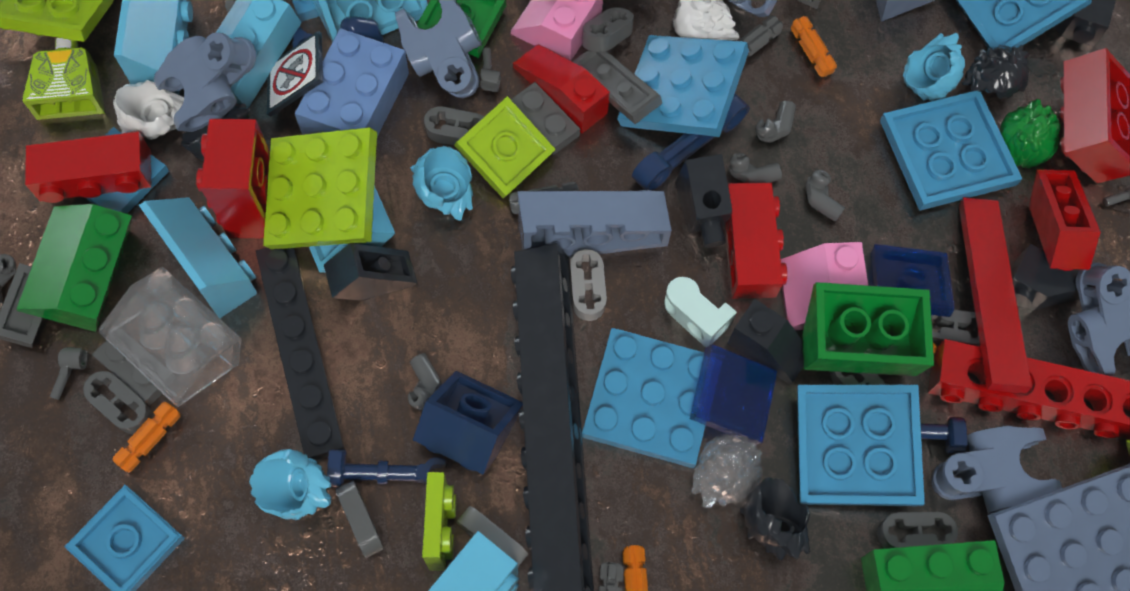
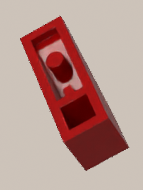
M539 44L513 63V67L531 85L536 82L580 128V133L583 134L608 114L610 91L589 71Z

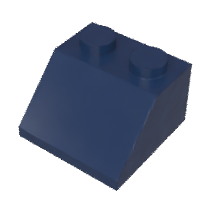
M455 371L425 402L413 441L424 445L433 453L442 454L460 463L468 470L477 471L484 475L497 458L519 416L523 402Z

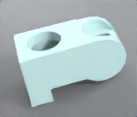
M678 277L672 280L667 287L664 300L665 309L707 349L733 324L737 312L726 302L718 309L700 293L699 287L694 280L688 277Z

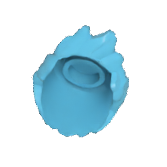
M940 33L925 45L922 50L913 51L908 56L903 73L904 83L916 95H919L923 101L928 99L935 101L946 98L948 92L954 90L960 79L963 78L965 59L961 55V44H957L959 39L957 33L946 37Z
M447 146L437 147L436 149L431 148L418 158L416 165L410 167L414 173L412 185L419 199L427 207L438 209L443 212V215L452 214L458 221L462 220L465 208L469 211L473 209L470 166L457 150Z
M279 450L266 456L256 464L253 470L254 474L251 475L249 480L252 487L251 495L256 498V505L264 512L282 519L300 520L301 517L307 514L313 515L317 507L326 508L331 504V496L326 492V488L331 487L330 477L324 475L321 465H318L316 460L308 458L307 455L296 450Z

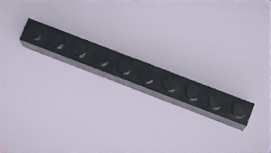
M555 243L515 251V266L511 267V278L517 293V300L513 301V314L519 327V335L515 337V349L521 362V372L517 373V386L523 397V409L519 411V423L522 431L525 432V447H522L521 460L524 469L527 471L528 486L524 487L523 499L526 508L529 510L530 526L526 527L525 536L527 546L532 553V567L528 569V583L531 591H594L569 257Z

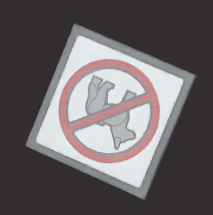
M320 31L315 32L285 53L274 65L268 75L267 82L268 116L272 117L301 96L304 97L307 92L323 82L322 33Z

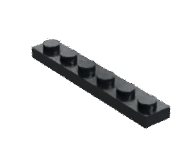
M267 247L255 250L303 453L308 458L318 460L328 457L330 450H346L295 248L269 249Z

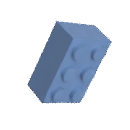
M340 28L323 59V82L304 95L295 112L302 135L370 127L377 132L378 137L409 75L405 50Z

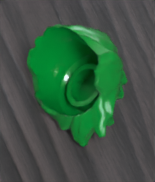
M1036 99L1029 102L1027 106L1018 107L1017 110L1006 114L1001 123L1000 133L1016 166L1028 169L1044 163L1057 152L1060 143L1059 132L1061 124L1057 115L1051 110V106L1042 107L1041 100Z

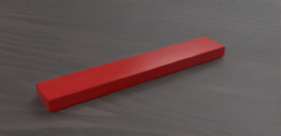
M963 197L959 204L987 390L1027 394L1032 385L999 201Z

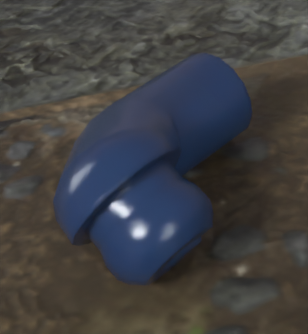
M359 16L346 17L342 20L341 29L385 43L378 24L374 20Z

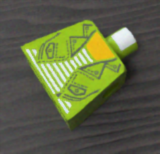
M56 38L55 50L38 51L33 55L23 94V103L36 120L105 114L98 69L88 51L84 48H78V41Z

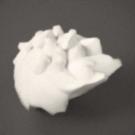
M680 0L678 2L672 22L676 34L680 37L728 41L739 40V34L733 29L735 22L732 20L730 9L723 0Z
M149 80L143 83L126 84L116 91L113 105L118 119L117 123L122 130V134L140 132L143 138L152 140L176 129L173 122L174 115L181 108L184 97L168 90H158L155 83Z

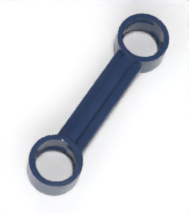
M734 93L722 128L724 132L734 129L750 110V106L736 93ZM685 133L662 152H653L646 156L634 169L632 178L644 190L654 191L665 182L674 168L707 144L714 136Z

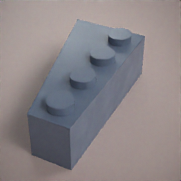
M518 191V224L522 250L557 243L566 255L572 258L575 253L584 249L593 250L598 254L668 246L672 230L664 191Z

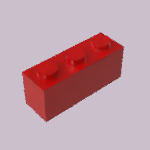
M140 132L26 145L25 185L40 202L57 203L66 198L81 196L95 198L105 193H134L139 189L152 188L150 148Z
M1037 169L1029 209L1049 267L1064 271L1074 269L1090 270L1101 231L1076 172L1072 170Z
M728 183L732 216L725 224L732 299L776 298L782 285L787 283L786 263H781L780 260L784 236L782 229H777L776 218L780 214L779 197L773 196L772 183Z

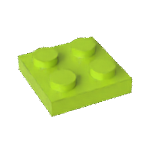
M508 96L454 145L502 198L506 197L556 150Z
M427 472L422 557L429 571H445L446 560H453L454 535H452V527H448V519H455L456 494H454V486L448 485L444 472Z

